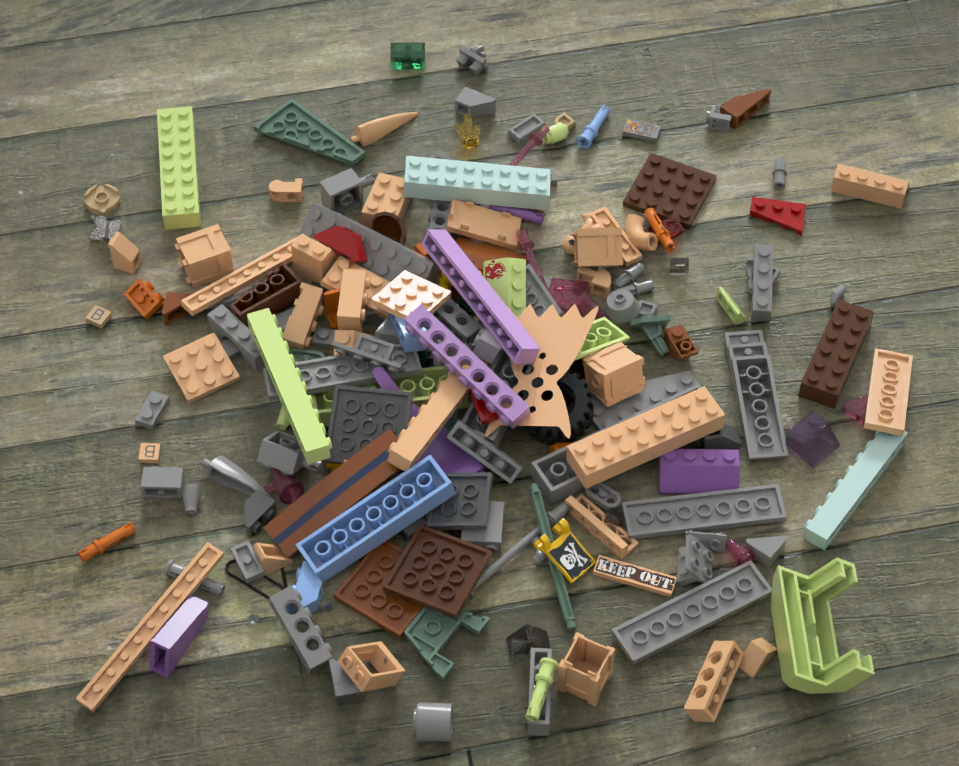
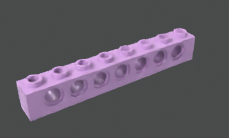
M422 304L404 318L405 330L411 336L415 335L423 348L431 350L432 356L437 361L441 360L451 374L455 373L459 377L460 383L465 387L468 386L478 400L482 399L489 411L492 413L496 412L500 416V421L505 426L509 425L514 429L530 414V406ZM423 327H428V328H430V329L427 330V331H422V330H421ZM439 339L443 341L440 344L434 343V341ZM450 352L456 353L453 357L448 356ZM463 365L470 366V368L466 370L461 369ZM476 378L484 379L482 382L474 381ZM496 391L497 394L489 395L488 392ZM506 403L511 405V407L507 409L501 406Z

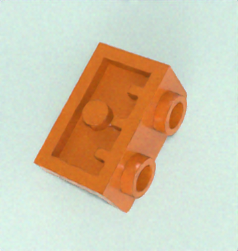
M138 279L124 295L142 316L148 320L160 306L163 308L165 298L159 292L155 293L153 291L155 287L149 281L144 282Z

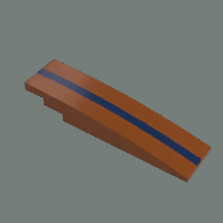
M388 429L345 461L263 527L289 559L299 551L296 546L297 543L381 488L401 471V469L387 461L390 454L387 451L390 445L398 441L397 436L391 429Z

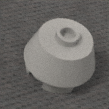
M619 289L608 295L603 313L605 318L617 327H626L630 320L639 317L640 304L631 292Z

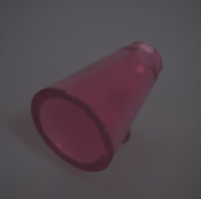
M276 468L272 470L274 481L264 487L268 494L277 489L280 501L284 504H291L303 495L304 487L294 477L283 474L281 470Z

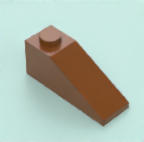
M765 89L733 97L721 105L720 114L731 115L730 127L737 129L769 103L771 90Z

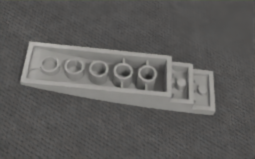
M762 330L725 332L726 352L749 460L788 457L771 358L767 351L766 342H764Z

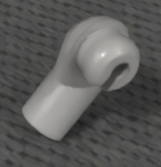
M839 285L832 291L830 301L832 308L836 306L837 301L846 292L844 285Z
M535 537V538L532 540V542H531L532 545H533V543H534L535 541H537L540 537ZM539 550L533 556L534 562L538 565H541L543 561L546 562L548 559L547 555Z

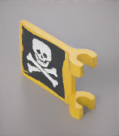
M563 518L552 528L556 534L560 535L559 538L550 543L548 536L543 534L533 545L537 550L544 552L566 579L573 583L593 566L596 561L571 533L567 520Z

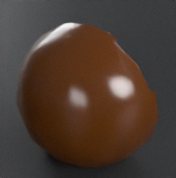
M376 213L372 219V230L404 246L407 232L403 221L394 213Z

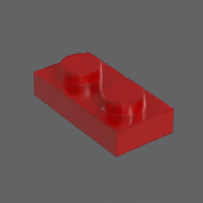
M469 389L482 425L498 420L500 416L496 412L492 413L485 405L486 403L482 399L478 400L473 395L472 390Z

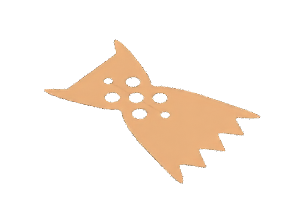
M529 304L517 318L541 348L532 364H515L509 357L513 372L518 379V384L512 390L516 394L521 390L528 391L529 396L524 401L530 407H536V411L530 413L517 426H558L565 436L570 438L569 416L557 381L567 372L577 357L597 315L598 306L582 318L576 304L563 317L558 315L552 304L542 316L538 317L532 305ZM541 353L546 354V357L544 359L539 358V355ZM525 365H532L534 367V371L529 375L523 374L522 369ZM556 365L558 371L554 375H548L546 373L547 367ZM537 377L543 379V385L539 388L532 386V380ZM544 391H552L553 397L551 400L544 401L541 398ZM506 403L503 404L501 407L507 409L511 407V405ZM500 419L490 422L485 437L489 436L499 426H505Z

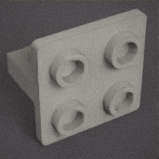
M691 534L686 536V546L679 547L677 583L681 586L696 581L704 584L712 578L713 554Z

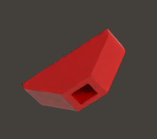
M335 226L317 233L313 237L319 243L333 248L336 254L348 256V260L355 264L359 262L366 263L368 260L361 236L346 227Z

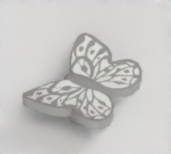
M97 216L93 221L96 227L91 230L89 240L95 241L102 238H109L110 240L116 232H120L123 227L122 222L116 219L107 221L105 217Z

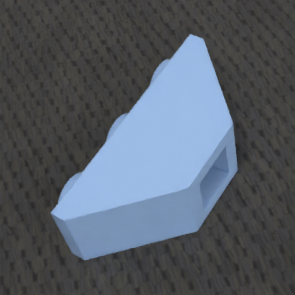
M303 561L302 567L297 569V583L292 588L299 591L303 607H307L312 614L319 609L323 595L322 581L317 577L308 562ZM293 606L286 608L287 613L291 615L297 613V609Z

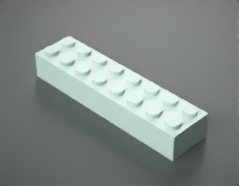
M406 156L403 197L452 201L453 198L463 202L469 201L474 204L547 210L550 198V169Z

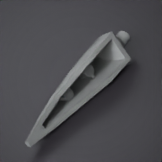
M220 455L212 461L203 460L202 466L208 469V477L219 484L250 496L258 489L272 499L256 480L224 456Z

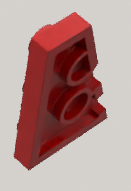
M752 197L749 215L768 223L775 222L781 225V228L786 230L787 228L796 231V234L802 236L806 204Z

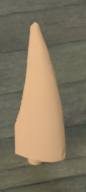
M418 112L395 114L359 125L355 128L354 136L349 138V140L354 144L359 142L362 147H365L380 140L396 128L418 116Z

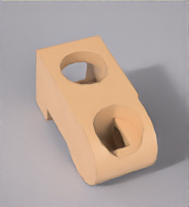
M295 178V182L272 181L269 184L270 198L273 201L302 203L303 179Z

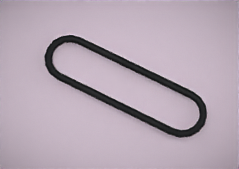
M234 559L227 562L225 571L229 576L269 599L270 596L229 572L228 566L235 562ZM263 576V578L280 587L282 590L285 589L281 584L277 583L268 576Z

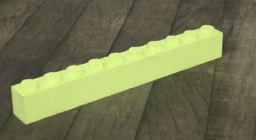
M269 308L247 314L249 329L307 464L331 458V440L329 437H325L326 430L324 424L318 421L320 420L317 409L312 407L314 404L311 395L307 396L306 394L308 392L305 381L301 382L300 370L294 366L295 359L293 354L289 355L288 353L290 351L287 341H283L284 336L281 327L277 328L278 322L275 314L272 315Z

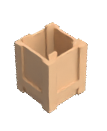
M218 224L176 238L177 244L174 246L177 251L179 250L180 255L178 265L180 268H184L188 276L185 279L188 284L191 283L193 288L223 278L234 272L231 249Z
M622 228L574 230L573 234H570V236H574V261L571 262V264H574V267L623 265Z
M621 342L582 359L585 381L588 384V388H590L592 395L602 401L606 407L645 390L646 381L642 370L644 358L634 354Z
M576 632L571 648L565 659H562L558 665L557 690L563 693H570L588 701V704L596 706L600 693L607 680H610L613 674L615 648L608 645L607 647Z

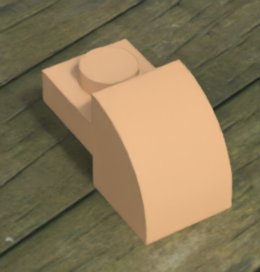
M579 266L576 283L591 287L590 294L607 299L611 289V276L609 272L599 266L597 271Z

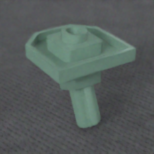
M644 314L642 317L630 320L629 330L642 331L648 342H652L660 356L669 352V348L661 335L662 329L666 328L670 321V315L654 316V314Z

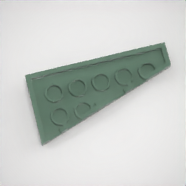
M292 98L254 126L255 132L354 166L365 157L364 150Z

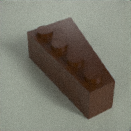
M282 261L278 264V268L275 271L271 270L262 282L258 281L250 292L246 291L230 305L231 313L249 328L247 314L269 308L273 315L295 302V299L299 298L300 285L303 281Z

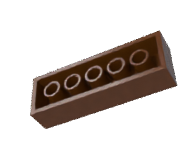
M841 300L837 301L802 379L799 397L835 409L871 327L874 311Z

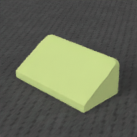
M719 287L717 300L733 323L738 325L747 321V318L731 296L722 287Z

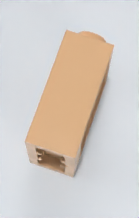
M382 641L348 646L337 661L361 692L396 686L405 672L404 668ZM370 661L379 673L371 674L362 662Z

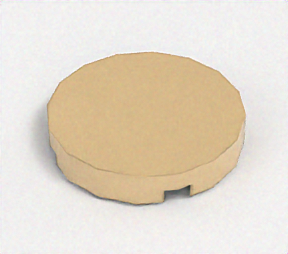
M103 184V186L95 185L88 189L84 196L86 208L91 213L97 215L113 212L118 208L121 200L118 189L109 184Z

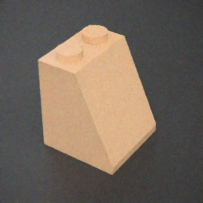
M301 234L291 245L294 273L312 284L325 289V287L321 286V281L339 256L329 247Z

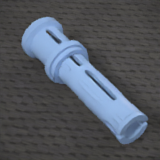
M602 105L591 123L584 127L582 135L577 137L576 141L580 147L584 149L591 147L592 140L597 138L599 128L611 112L608 106L605 108V105Z

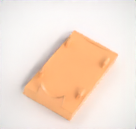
M452 198L446 231L516 250L522 218L512 216L507 212L501 213L477 206L469 201L463 202Z

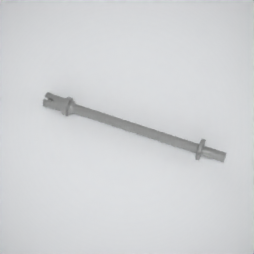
M561 502L552 511L546 513L550 526H555L563 516L570 512V508L565 502ZM539 525L487 568L474 590L519 553L535 537L541 534ZM472 591V593H471L469 599H473V598L475 597V594H474L473 591Z

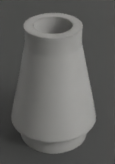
M186 484L182 490L185 513L188 515L197 514L202 493L200 486L197 484Z

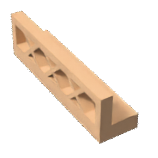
M583 494L579 495L576 499L572 495L565 499V503L570 508L568 514L621 560L638 546L639 542L634 538L629 539L624 529ZM580 502H583L588 507V509L585 508Z

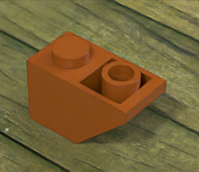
M682 324L665 329L664 342L669 348L668 353L672 358L683 360L698 354L697 348Z

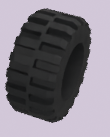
M553 368V371L546 369L548 375H554L558 371V368ZM569 369L557 381V385L562 394L570 397L575 404L574 409L568 415L571 429L570 438H567L558 426H524L525 430H528L529 435L532 437L536 436L537 441L541 443L547 441L548 445H554V442H565L568 440L574 442L576 441L575 437L577 435L582 437L585 434L584 429H589L591 425V420L594 416L591 390L588 388L587 382L584 379H580L579 374L575 372L572 375ZM540 377L532 380V386L535 388L543 385V379ZM521 390L520 397L526 400L529 393L526 390ZM550 390L544 391L541 398L545 399L553 395V392ZM530 407V413L536 411V407Z

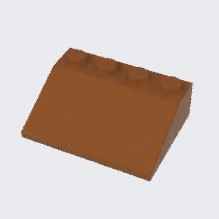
M461 235L454 240L478 271H481L482 276L483 262L487 260L507 257L526 259V265L530 261V257L467 236Z

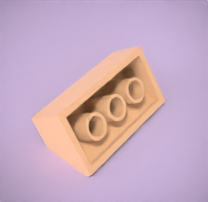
M838 164L831 192L901 209L909 181Z

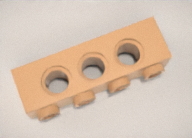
M735 641L713 642L684 707V710L694 722H715L744 656L743 651Z

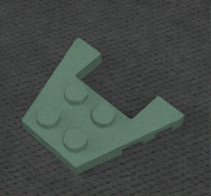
M423 607L405 629L404 636L437 676L444 681L454 669V663L439 654L461 625L480 636L490 623V618L474 616L473 613L465 611L464 613L460 612L458 618L454 619Z

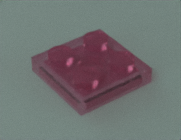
M551 278L549 293L563 313H567L576 304L580 315H583L588 282Z

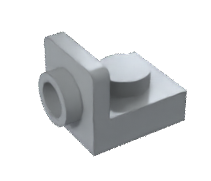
M712 105L711 111H708L706 121L709 122L708 129L729 133L731 115L715 113L716 106Z

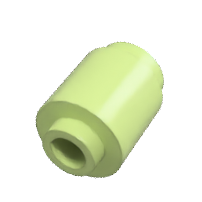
M561 122L547 127L541 132L542 139L546 145H553L567 139V134H569L567 126Z

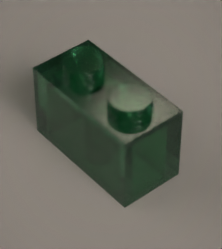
M425 42L391 43V70L425 69Z

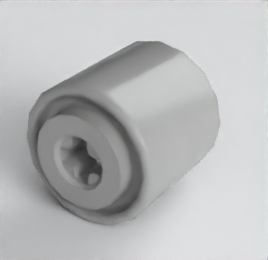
M452 703L417 704L413 716V732L416 735L417 741L452 742Z

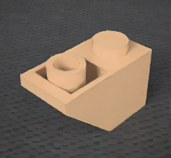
M116 232L108 244L113 267L134 274L142 261L140 250L122 233Z

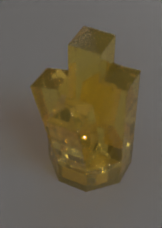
M466 113L463 116L465 128L462 123L456 124V130L460 136L462 146L470 149L480 145L481 126L474 125L473 129L470 113Z

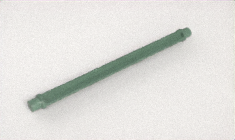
M533 483L529 486L530 496L537 515L541 535L546 534L550 539V543H552L554 540L544 508L542 492L539 490L538 484ZM547 556L564 618L563 622L566 624L568 631H573L576 629V619L573 615L563 574Z

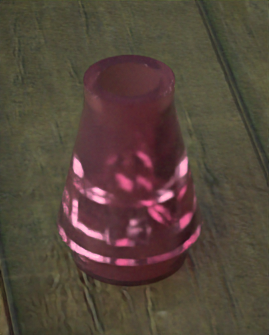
M734 539L727 542L725 548L739 566L750 560L754 561L755 555L751 549L741 545Z

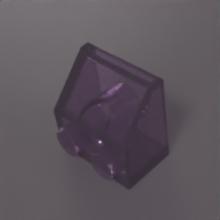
M814 410L790 428L785 438L787 448L812 468H815L840 446L828 421Z

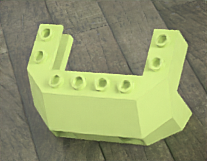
M835 558L809 576L779 565L777 566L772 583L771 612L782 681L790 688L808 694L846 692L875 675L871 655L860 659L859 651L852 649L839 657L829 600L858 582L855 564Z

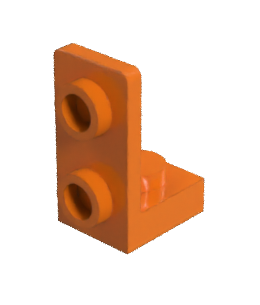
M341 288L323 293L326 319L330 329L338 330L337 311Z

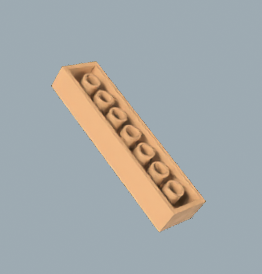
M704 386L568 445L566 460L585 489L722 429L725 414Z

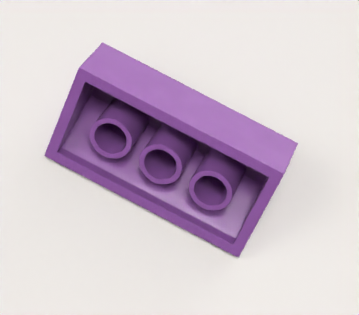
M675 449L659 456V495H687L739 488V450Z

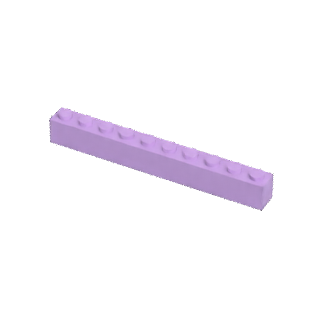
M428 229L421 243L427 253L515 364H532L541 349L450 234L446 230Z

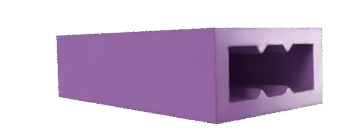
M191 595L152 639L151 671L169 678L207 620L209 603Z

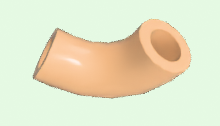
M635 214L627 215L625 233L631 242L639 250L654 251L657 248L658 239L655 233L644 232V218Z

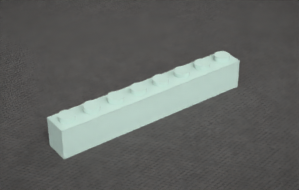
M904 430L903 436L876 431L875 438L873 440L870 439L866 444L864 453L860 452L856 457L854 466L850 465L844 479L838 480L834 492L828 493L824 500L825 504L819 506L814 513L815 517L806 522L803 528L805 530V540L822 550L827 548L904 446L908 432Z

